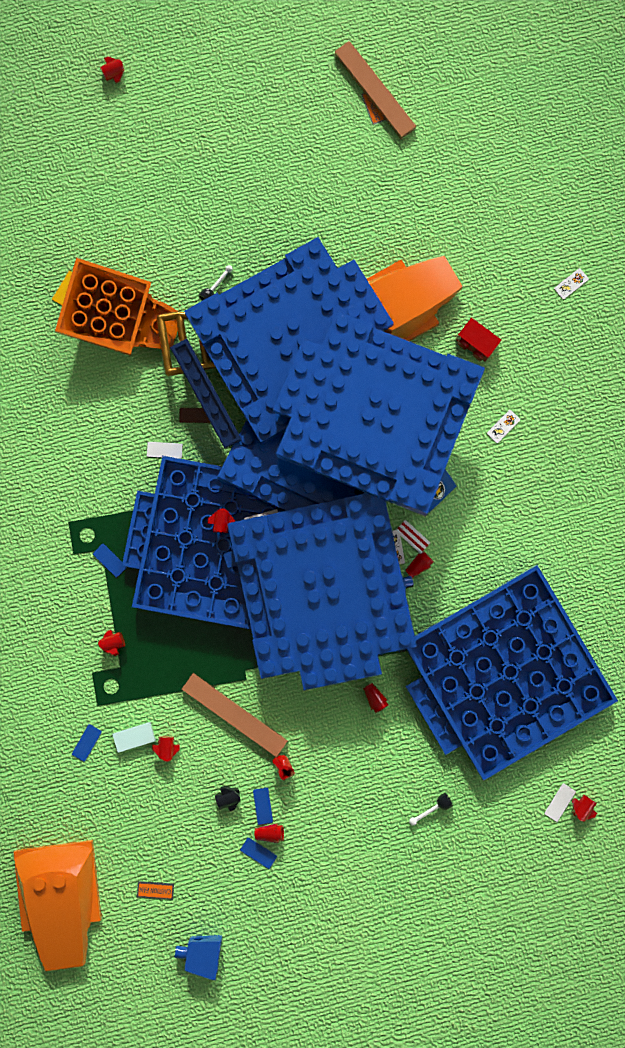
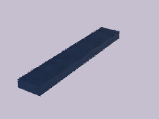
M188 339L170 347L224 449L242 441Z

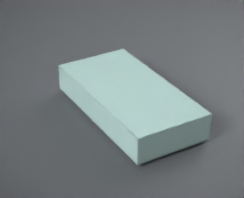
M151 722L113 733L118 753L156 741Z

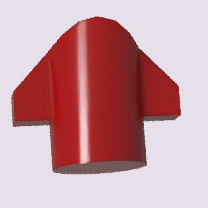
M107 56L104 58L106 64L100 66L106 82L114 79L117 84L121 81L124 73L123 63L119 59Z
M219 509L208 518L207 524H213V532L228 533L227 523L235 522V520L226 509Z
M108 630L103 638L99 640L98 646L104 653L117 656L119 655L118 649L125 646V641L121 632L113 634L112 630Z
M159 736L158 745H152V750L158 758L168 762L180 750V745L174 744L173 736Z
M280 755L272 760L282 780H287L295 775L287 756Z
M583 794L580 800L573 799L572 813L580 821L584 822L587 819L596 817L598 813L593 809L597 803Z

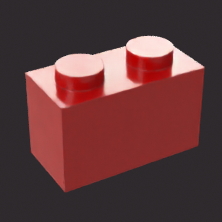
M472 317L455 339L461 348L470 350L477 360H483L484 362L487 361L502 341Z

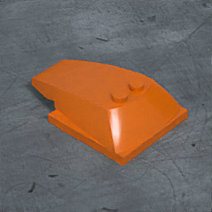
M445 256L433 258L408 267L405 266L401 259L367 278V281L394 323L392 327L384 332L407 341H411L438 326L439 322L435 316L438 309L448 303L463 287Z
M76 258L55 333L130 356L133 347L161 349L157 316L177 312V310L162 301L152 298V295L148 293L151 285L150 281ZM176 320L165 321L169 349L174 345L178 330Z
M93 840L15 850L14 862L22 932H32L45 971L84 966L88 947V928L91 922L101 921L102 919Z

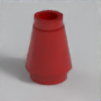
M423 551L421 554H417L405 571L413 579L415 576L431 568L434 561Z
M373 683L363 688L370 708L375 713L389 706L386 702V697Z
M276 823L255 828V840L279 843V841L284 840V827Z

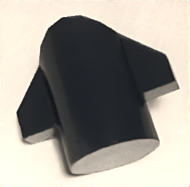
M228 786L220 787L221 793L215 795L219 809L228 807L230 812L235 810L241 801L239 789Z

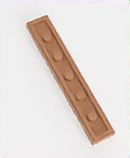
M348 41L335 51V56L399 138L402 139L415 130L416 125L352 43Z
M193 673L182 688L184 692L275 757L278 756L287 743V739Z

